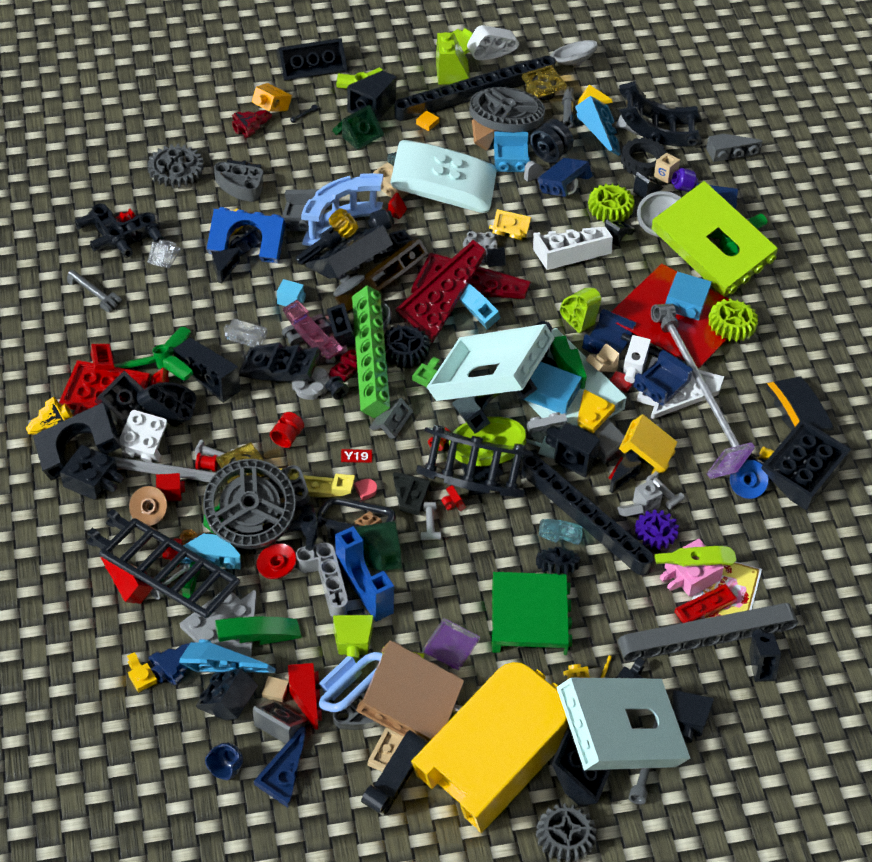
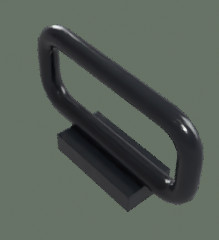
M332 497L325 500L317 512V517L321 516L322 523L326 526L328 539L335 540V534L354 526L363 539L364 547L368 542L367 535L380 537L387 534L396 520V514L391 508L342 497ZM341 505L388 516V519L383 527L374 529L327 519L324 516L330 506Z

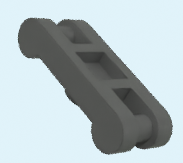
M321 313L285 327L282 330V334L285 338H288L290 346H293L321 333L327 334L332 330V327L326 321L327 319L324 314Z

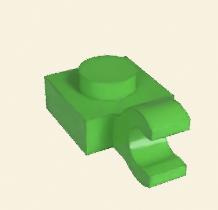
M433 357L428 365L422 363L412 375V380L427 387L440 368V365H438L440 359Z

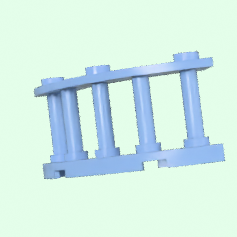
M360 174V177L354 178L347 176L330 182L319 189L315 196L308 200L301 214L302 220L309 221V231L305 234L302 245L311 246L320 239V234L331 227L329 218L339 208L345 209L354 218L370 216V213L382 209L383 202H377V191H381L383 174ZM370 191V201L357 202V192ZM350 194V204L339 207V198ZM332 204V210L324 214L326 208Z

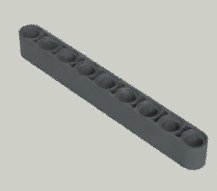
M782 603L626 634L618 639V645L624 660L630 662L635 661L638 657L646 659L751 638L752 633L758 629L763 630L764 633L786 631L795 628L798 625V620L791 604Z

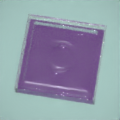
M751 442L725 449L707 472L708 477L713 479L736 473L755 449V446Z
M443 618L423 647V652L459 671L479 642L480 636Z

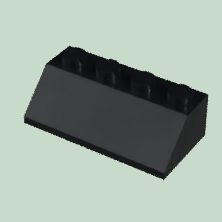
M342 38L276 49L279 68L284 80L347 71Z

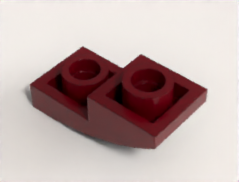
M350 349L343 354L340 362L330 369L329 375L332 377L340 376L344 383L348 381L358 371L356 350Z

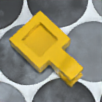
M135 652L127 655L128 664L132 671L128 672V675L138 693L157 684V678L148 663L141 666Z

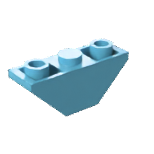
M203 533L183 545L219 567L226 569L241 568L240 554L230 543L222 540L217 535ZM185 557L181 563L191 564L194 561Z

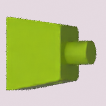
M333 615V630L338 654L353 657L356 663L359 661V655L368 654L373 631V615Z

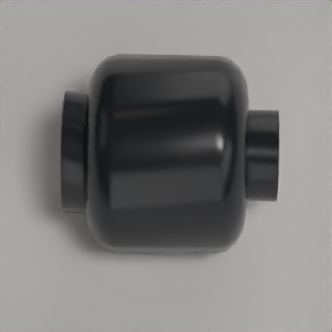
M384 208L370 213V220L367 221L369 228L383 225L386 231L391 230L392 224L395 223L392 213Z

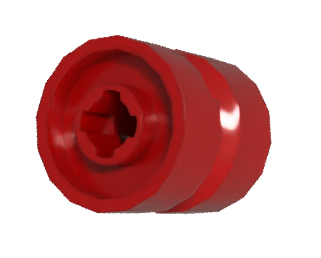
M284 412L270 432L271 440L282 448H289L295 441L296 436L304 428L303 420L295 413Z

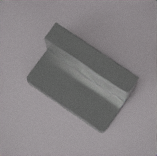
M402 398L390 401V408L376 417L370 429L376 430L381 428L390 439L395 438L413 411Z

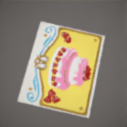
M735 562L732 566L723 565L724 569L721 580L693 595V599L726 584L736 596L737 602L706 618L752 610L762 569Z

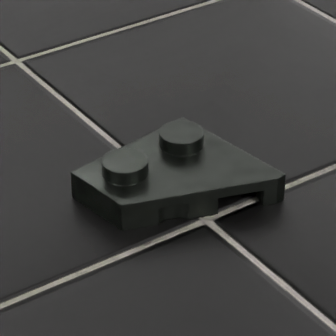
M394 472L393 480L399 510L419 515L430 487V480Z

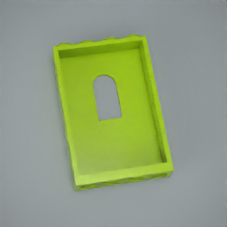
M705 181L652 220L651 229L705 280L712 281L711 286L724 297L728 294H733L738 286L746 284L752 275L759 274L765 265L773 263L777 258L778 248ZM717 228H720L739 246L740 251L735 256H727L707 236Z

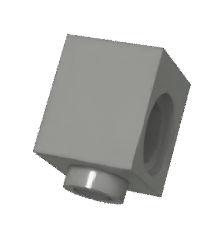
M650 480L635 487L633 503L641 504L643 507L642 514L645 515L646 511L652 512L653 509L660 508L663 493Z

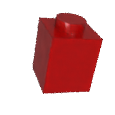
M180 473L156 474V488L164 493L167 501H182V493H185V481H181Z

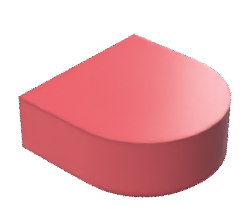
M363 479L354 483V487L362 501L374 497L377 493V484L372 479Z

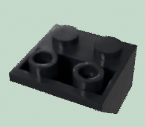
M243 669L217 672L211 677L207 689L201 693L196 707L223 720L238 719L258 684Z

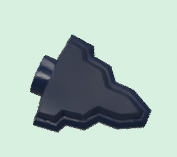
M190 643L182 644L177 649L168 648L163 652L157 651L148 657L154 666L151 670L157 680L163 682L167 679L171 684L177 685L184 678L183 674L188 670V667L182 665L179 661Z

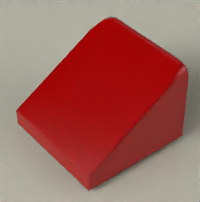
M396 192L388 203V211L392 213L394 218L401 219L407 208L399 193Z

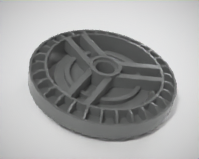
M493 87L481 90L472 96L469 112L475 121L490 129L503 132H524L538 127L543 122L545 107L541 100L528 92L514 88Z
M242 459L225 465L211 478L204 493L203 507L207 523L215 535L234 547L257 549L275 542L288 530L294 518L296 499L290 480L278 467L263 460ZM244 473H252V475L244 476ZM256 473L267 476L280 487L285 498L284 509L280 507V498L276 488L268 480L257 476ZM240 475V477L232 480L224 488L219 501L220 510L215 513V499L220 488L229 479ZM250 500L255 502V504L251 507L244 505L247 501ZM278 513L281 514L280 519H277ZM221 516H222V518L224 519V522H222V523H221L220 520L218 519V518H220ZM271 522L275 524L269 530L255 535H242L226 528L230 526L232 529L242 533H257L263 531L264 523Z

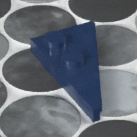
M303 726L300 727L254 780L255 786L287 808L290 806L306 737V731Z

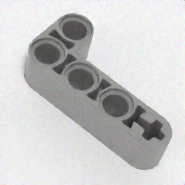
M329 543L315 544L311 551L306 550L305 546L299 548L296 552L297 568L303 573L319 571L330 615L332 617L333 615H347L348 598L334 547Z

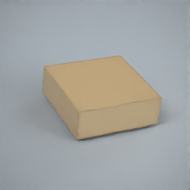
M268 676L262 692V698L274 699L283 703L289 681Z

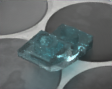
M542 519L540 521L539 536L555 543L561 538L579 545L582 541L583 526L562 520Z

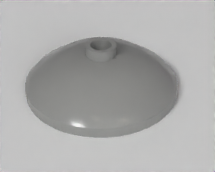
M594 40L578 41L556 49L550 56L554 57L555 62L558 64L579 66L595 53L598 44Z
M659 191L647 195L642 199L637 209V219L640 226L647 233L659 237L651 229L652 220L681 197L667 191Z

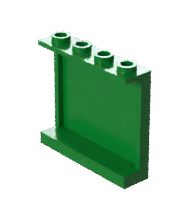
M493 572V653H500L501 646L564 648V655H567L568 647H572V634H568V629H571L572 617H568V612H571V600L567 599V595H570L571 583L567 582L566 574Z

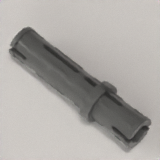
M567 86L563 90V123L565 125L567 123V127L571 128L573 126L575 99L573 97L574 89L571 87L569 91V86Z

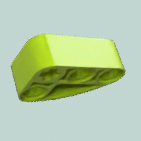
M583 288L563 300L560 306V313L578 333H581L595 325L601 304V295L595 288Z

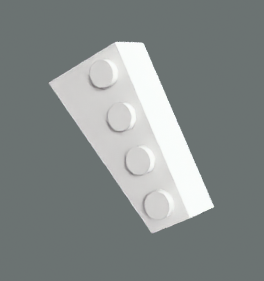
M606 227L583 228L581 232L572 229L566 230V233L556 234V231H549L547 235H540V232L533 233V250L546 270L611 254L613 237Z

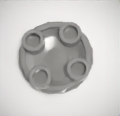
M470 231L463 242V248L472 240H475L485 249L497 248L498 246L495 235L492 232L476 233Z

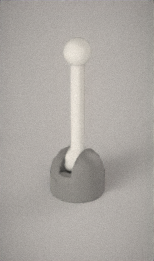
M184 564L183 569L164 583H161L167 586L185 571L187 572L190 564ZM155 588L150 592L158 600L165 595Z

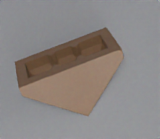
M473 119L474 143L487 151L494 139V131L497 132V130L485 127Z

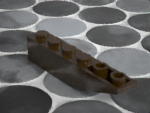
M416 239L407 242L365 274V279L349 291L336 296L337 303H344L348 312L353 308L352 296L368 285L379 291L429 254L422 241Z

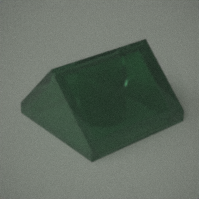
M370 105L342 119V137L356 149H360L384 136Z

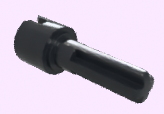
M332 226L320 234V239L296 256L297 263L303 265L325 248L331 249L342 241L340 234L337 231L333 232L334 228Z

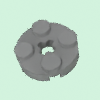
M315 367L311 379L292 381L293 391L295 390L300 398L307 400L317 399L321 394L325 395L328 392L326 389V383L329 380L327 371L323 368ZM308 381H313V382H315V383H312L311 385H308Z

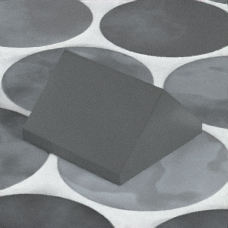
M274 699L256 705L253 708L254 726L285 744L301 726L305 727L308 723V719Z

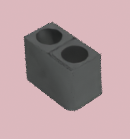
M608 418L594 433L584 429V431L600 438L598 458L605 465L624 454L619 447L625 436Z

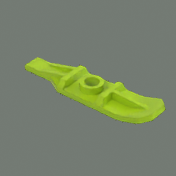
M725 546L679 548L673 553L655 554L656 564H678L683 567L718 564L732 566L737 561L735 552L730 547ZM693 556H696V557H698L699 559H698V560H695V559H693L692 557H693Z

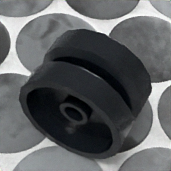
M557 119L546 121L530 137V143L535 154L548 163H553L560 159L562 155L571 150L574 143L569 128Z

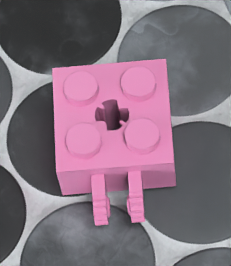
M697 539L682 548L705 547L700 539ZM693 556V557H692V558L695 559V560H698V559H699V558L696 557V556ZM665 563L667 571L660 575V579L665 582L674 578L668 584V589L673 591L682 587L688 596L692 597L719 582L724 566L718 564L683 567L678 564Z

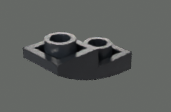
M405 229L389 233L393 245L388 247L387 252L377 255L379 258L390 256L407 242L413 240Z

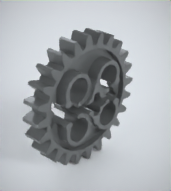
M170 144V148L164 146L163 150L158 148V153L153 152V156H149L148 173H150V177L153 178L154 182L158 181L159 185L165 183V187L171 184L172 188L175 185H178L180 188L181 184L188 186V182L194 183V179H199V175H202V170H204L201 154H198L197 150L193 151L192 147L187 149L186 145L180 147L177 144L176 147H173ZM182 155H185V157H186V162H184V159H183V156H182ZM165 169H167L169 177L166 176Z

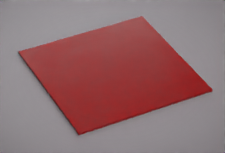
M660 264L611 312L636 322L633 329L616 323L619 326L640 337L651 339L650 342L685 361L670 332H663L661 323H655L651 318L652 306L666 303L668 293L677 271ZM711 289L709 290L699 320L676 314L675 317L679 322V326L676 329L698 369L727 340V338L722 339L721 335L716 336L715 331H711L708 317L711 308L717 301L722 302L723 299L726 301L729 299Z

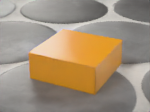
M425 111L416 119V124L427 131H430L439 123V117L428 111Z

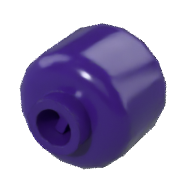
M680 168L673 173L671 182L675 189L690 192L697 186L698 178L694 171Z

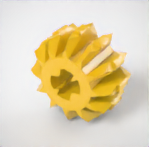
M339 208L329 218L330 225L334 230L346 239L351 237L358 229L357 221L345 209Z

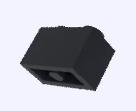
M344 303L327 308L338 346L346 345L349 347L355 345L354 331Z

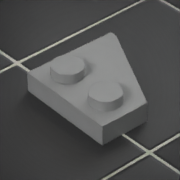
M556 412L546 418H541L540 416L531 418L526 427L527 439L533 437L535 432L542 431L546 433L550 427L556 429L563 427L567 422L566 414Z

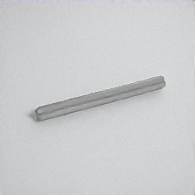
M113 457L116 460L117 468L152 474L180 473L181 478L209 482L216 474L209 471Z

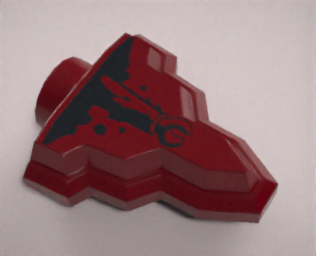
M260 110L254 113L250 111L236 112L232 114L234 120L232 121L233 129L236 134L242 133L248 138L255 134V131L260 129L261 125L265 124L272 117V114L267 110Z

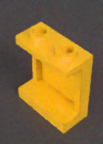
M642 414L631 422L619 449L623 453L632 449L654 467L652 473L655 471L664 473L669 467L668 462L670 458L675 454L677 441Z

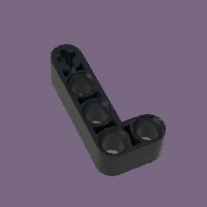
M409 730L375 785H370L366 789L361 802L382 816H385L414 770L411 763L412 759L429 741Z

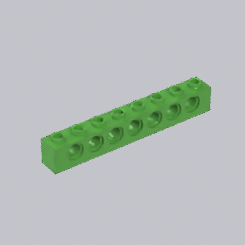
M367 285L352 296L360 409L361 412L375 419L390 408L381 295L377 290Z

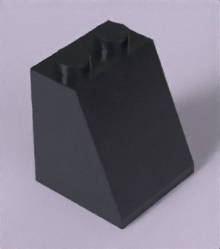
M382 70L348 85L347 112L376 124L396 101L397 76Z

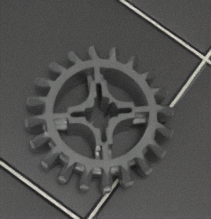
M566 803L563 804L562 808H559L556 804L553 810L548 808L546 814L540 816V821L536 827L538 829L536 837L539 838L538 846H543V853L549 852L550 859L556 856L558 862L562 858L566 862H570L571 858L577 862L579 861V856L585 859L587 852L590 853L592 851V845L596 843L595 836L597 830L594 828V820H590V814L583 815V808L575 810L574 804L571 808H567ZM562 821L561 824L551 827L553 824ZM564 828H566V832H567L568 835H569V836H568V839H567V834L564 833V832H565V831H564ZM579 839H583L579 843L571 845L572 842L579 841Z

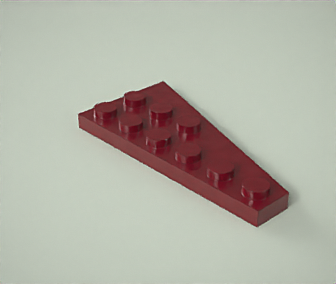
M472 240L395 309L396 313L411 326L413 325L414 328L420 327L421 331H425L429 341L433 344L485 257L486 249L475 240Z
M430 252L411 288V293L420 288L452 258ZM478 267L469 284L484 297L525 299L531 281Z

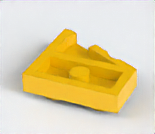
M584 390L577 425L594 433L615 411V405Z

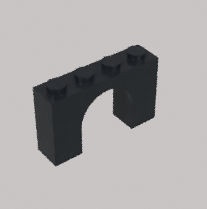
M530 378L523 390L511 392L516 393L523 400L535 392L537 387ZM502 393L459 398L452 404L462 419L476 434L490 424V421L484 414L485 407L492 399Z
M104 403L33 435L42 471L50 480L61 476L60 472L66 465L64 457L65 447L73 437L81 433H92L97 448L105 455L122 448L112 414Z

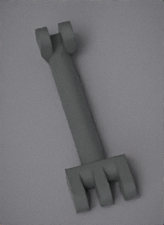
M73 269L69 271L67 276L68 283L72 285L77 281L101 299L100 307L109 313L112 308H115L117 304L122 302V299L112 292L107 296Z

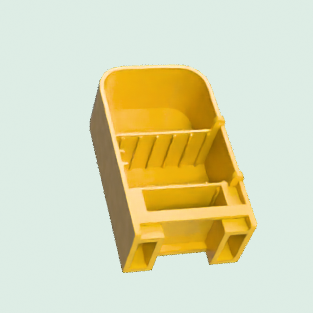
M511 662L500 667L411 761L416 776L431 789L438 784L460 803L464 818L476 827L480 833L485 831L554 756L569 725L557 690L558 685L548 683L541 671L538 669L534 671L523 663Z

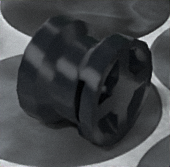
M334 376L326 383V389L331 392L335 400L342 399L349 392V387L340 376Z

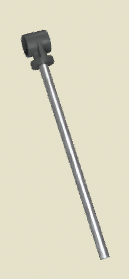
M671 303L653 305L651 308L652 320L655 323H661L663 332H670L687 365L693 369L692 374L734 451L741 448L676 329L679 326V322L675 318V306Z

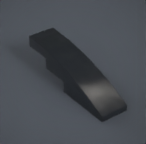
M632 449L629 450L611 479L609 491L611 493L615 492L639 475L641 464L646 460Z

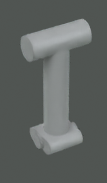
M200 440L195 448L196 456L198 452L209 456L218 455V459L225 461L223 466L228 465L231 459L238 454L235 449H231L229 454L204 446L203 440Z
M657 471L647 477L646 482L652 480L669 500L665 503L668 509H671L685 499L682 493L675 496L658 479L659 473Z
M424 502L423 509L426 511L427 532H421V540H441V532H435L434 511L437 509L436 502Z

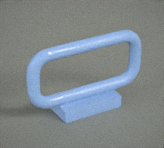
M369 653L357 663L353 657L347 656L319 683L325 693L320 698V708L330 712H339L350 706L369 687L375 670L342 701L336 704L329 701H334L362 674L361 670L367 664L375 660L380 661L383 653Z

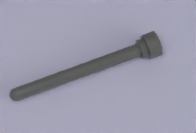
M656 719L654 720L652 729L657 728L658 726ZM641 768L637 785H634L630 790L629 800L635 804L641 805L646 802L648 793L645 786L650 768Z

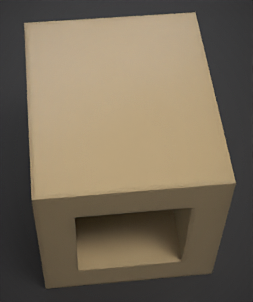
M668 153L662 155L656 160L654 177L668 184L672 179L673 173L679 169L680 159Z

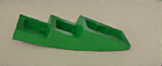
M256 616L215 620L219 642L239 639V643L259 641L260 645L301 638L298 621L293 618Z

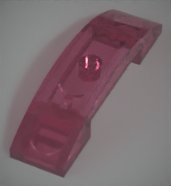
M298 299L283 308L284 314L295 330L312 348L319 347L322 352L321 356L331 359L344 350L333 336L328 337L308 316L309 311Z

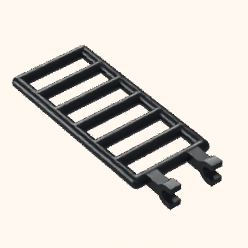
M114 509L107 513L109 519L106 521L108 526L117 527L121 530L111 540L106 539L93 527L87 532L90 538L87 539L86 543L99 547L101 549L99 555L203 618H209L240 584V579L142 521L136 518L130 522L127 521ZM135 527L144 532L120 558L110 553ZM152 537L161 542L137 568L127 563ZM169 547L179 552L154 578L144 573ZM185 557L196 562L172 588L161 583ZM202 567L213 572L189 598L178 593ZM219 577L230 582L206 609L196 604Z

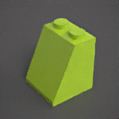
M437 33L436 69L438 85L452 84L470 78L468 59L454 33Z

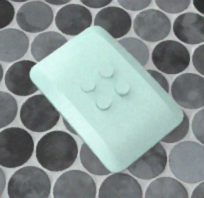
M402 140L399 142L391 185L400 191L472 211L487 213L491 207L497 170L493 164L461 152L427 143Z

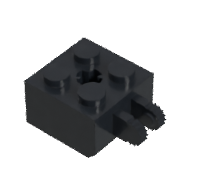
M123 371L94 401L97 405L104 403L111 412L113 420L121 428L125 426L132 410L152 415L137 401V394L143 388L126 371ZM120 397H121V399H122L123 397H125V398H126V401H125V402H122V401L120 400Z
M568 422L565 423L561 430L554 427L548 428L545 441L546 444L555 448V463L586 478L597 463L600 438Z
M84 445L78 448L60 472L63 487L93 500L99 496L103 489L110 492L116 491L117 485L114 482L121 483L124 480L123 476L117 473L115 458Z

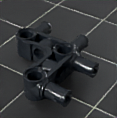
M99 203L94 205L87 215L74 219L78 230L95 225L102 237L90 241V246L94 252L108 246L119 249L122 255L128 258L133 254V250L129 246L132 243L150 236L156 245H161L165 241V237L159 231L155 215L150 212L137 215L131 220L119 223L113 217L112 211L105 204Z

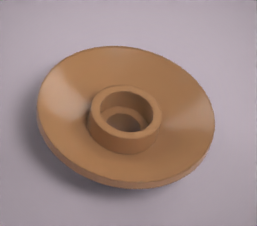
M152 486L138 489L132 495L129 503L132 518H136L149 526L159 523L164 518L168 507L164 493ZM152 503L154 505L153 509L149 510V505Z

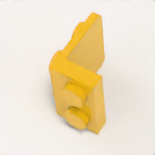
M497 209L494 225H490L489 229L493 230L492 233L505 236V233L510 234L509 237L522 240V237L527 238L532 217Z

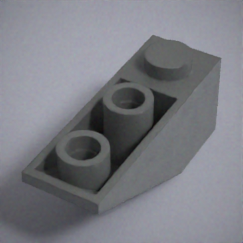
M719 134L708 137L706 149L713 162L760 154L763 141L736 135Z

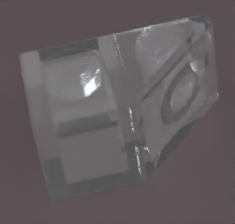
M168 240L152 242L147 263L170 268L180 253L181 247L176 246L175 242Z

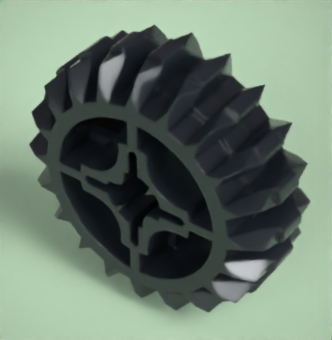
M405 323L404 326L398 324L397 328L391 326L390 330H386L384 335L386 361H389L390 365L396 364L397 368L403 366L404 369L406 366L413 368L414 364L419 366L428 357L430 350L429 338L426 336L425 331L420 330V327L414 328L413 325L408 327Z

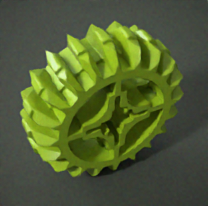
M605 183L604 186L599 185L598 188H594L588 199L589 212L592 213V216H596L597 220L602 219L603 223L606 219L622 221L629 219L635 205L630 191H626V187L621 188L620 185L614 186L613 183L611 185Z
M731 298L728 301L725 299L722 302L717 301L711 308L708 317L711 331H715L716 336L721 335L722 339L727 338L729 341L731 339L736 342L739 339L741 341H744L746 338L749 339L755 333L758 326V314L755 313V309H751V305H745V301L739 302L738 299L736 301H733Z

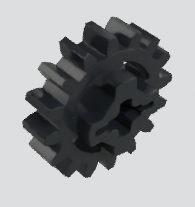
M562 547L548 548V550L542 549L541 552L537 553L536 565L538 569H542V572L549 571V574L560 575L564 573L567 575L568 572L574 573L575 570H579L580 557L573 550L567 551L566 548L562 549Z

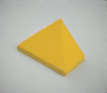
M588 85L577 101L576 106L589 96L605 104L613 102L611 98L593 86Z

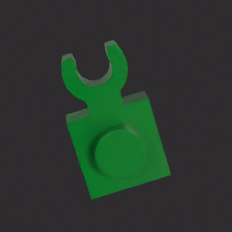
M191 562L189 569H190L196 562ZM200 570L181 589L184 597L189 598L194 593Z

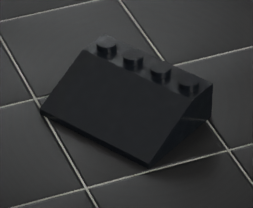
M382 225L359 231L304 264L306 267L329 279L337 278L339 280L347 275V271H354L360 268L362 262L368 263L375 259L374 255H381L387 252L388 247L393 245L385 227Z
M801 419L766 460L761 469L790 501L807 511L846 463L851 448Z
M568 725L553 759L552 766L565 794L578 806L598 803L611 769L584 770L570 726Z

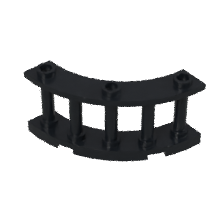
M636 81L619 85V90L626 100L627 108L619 109V112L626 124L637 134L668 146H695L703 144L699 130H695V123L702 122L698 106L675 107V109L666 108V105L647 99ZM643 115L646 116V117H648V118H651V119H652V123H650L649 121H647V120L643 117ZM659 121L669 123L670 130L659 128ZM676 124H688L689 131L677 132Z
M434 425L433 428L425 427L424 431L433 434L428 463L426 465H417L416 473L431 479H435L437 476L444 479L446 484L478 492L489 493L491 490L498 491L503 496H524L525 490L518 487L516 481L522 455L532 456L533 454L532 451L526 449L525 445L515 443L514 446L485 442L481 437L472 436V438L446 431L445 427L440 425ZM441 438L451 440L445 469L443 470L437 468L436 465ZM458 443L472 446L467 471L464 476L454 474L453 471ZM479 448L494 451L489 476L486 481L475 479L474 476ZM502 452L514 454L509 481L506 484L497 483L496 481Z

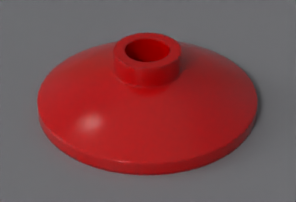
M286 544L270 545L258 556L257 569L265 578H282L288 575L295 567L296 554Z

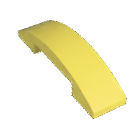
M292 474L289 479L295 480L299 475ZM335 474L334 478L303 475L309 494L312 497H337L350 494L355 480V475Z

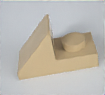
M605 344L599 354H589L586 361L598 371L616 372L618 369L619 353L608 344Z

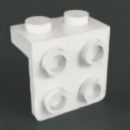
M132 410L119 439L122 447L120 449L123 454L128 457H141V460L145 462H159L161 455L157 448L167 426L166 419Z

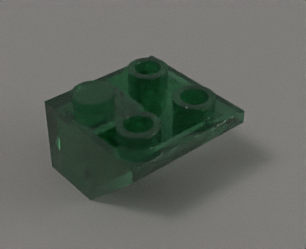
M395 521L355 527L363 539V555L366 566L380 571L402 568L401 549Z

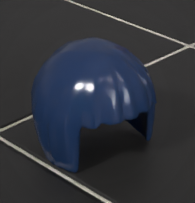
M229 742L215 746L205 757V765L215 777L222 780L234 778L239 773L243 764V756L239 747Z

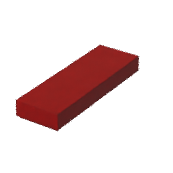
M724 584L675 608L674 612L682 623L701 620L736 603L737 598L729 587Z

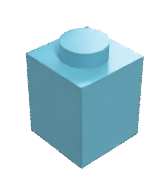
M283 279L277 290V304L298 309L300 304L305 301L304 285Z

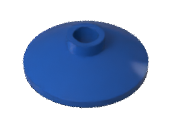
M745 460L737 472L730 474V484L737 495L752 499L763 494L768 486L769 479L768 475L761 469L762 464L754 460ZM746 476L750 477L749 483H746L744 480Z

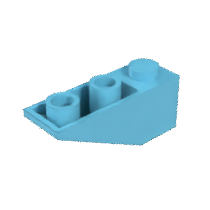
M468 284L459 301L486 329H489L501 318L499 311L472 285Z

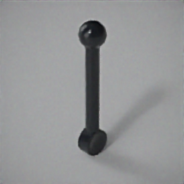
M312 105L310 109L297 115L296 117L292 116L290 118V121L292 123H295L297 119L303 117L304 115L312 111H317L318 106Z

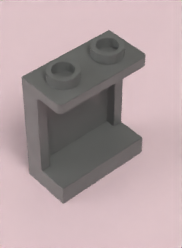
M319 189L285 191L284 195L287 203L283 215H280L286 222L285 231H309V221L302 220L301 214L308 200L312 199Z

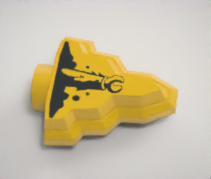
M52 397L45 402V407L39 410V416L31 420L26 430L28 434H37L73 416L67 404L61 405L55 397Z

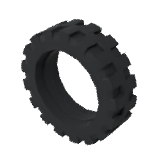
M641 137V139L634 138L632 141L629 140L627 144H624L621 164H623L624 169H627L628 173H633L634 176L639 172L645 176L653 177L656 160L667 152L658 141L655 142L653 139H645L644 137ZM636 152H647L654 155L656 160L651 163H642L634 160L631 155Z

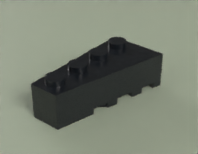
M191 337L173 349L174 356L193 370L192 377L221 402L224 403L240 392L239 367Z

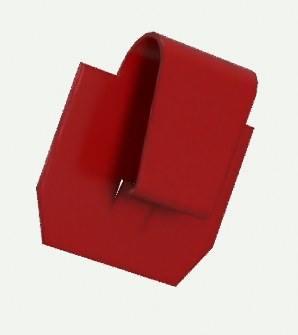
M616 371L610 378V381L618 389L627 393L633 384L625 381V374Z

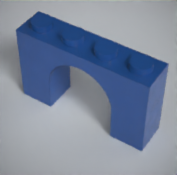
M224 207L214 209L207 243L209 254L212 255V252L228 249L232 233L241 226L251 225L257 227L262 232L260 260L262 262L279 264L286 226L282 216L276 214L265 216L261 212L251 214L244 210L230 211V209Z
M354 526L335 534L336 557L339 568L370 615H373L374 621L377 622L394 614V585L384 571L371 576L364 560L363 539Z

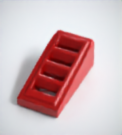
M91 344V358L95 370L114 369L110 344Z

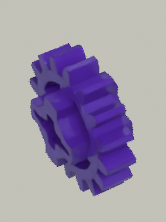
M653 509L651 514L646 511L645 516L640 515L639 520L636 521L635 534H638L637 540H643L642 545L644 546L650 544V549L654 546H657L658 550H660L661 546L668 548L669 543L673 545L678 536L679 525H675L676 519H670V513L663 515V510L657 513Z

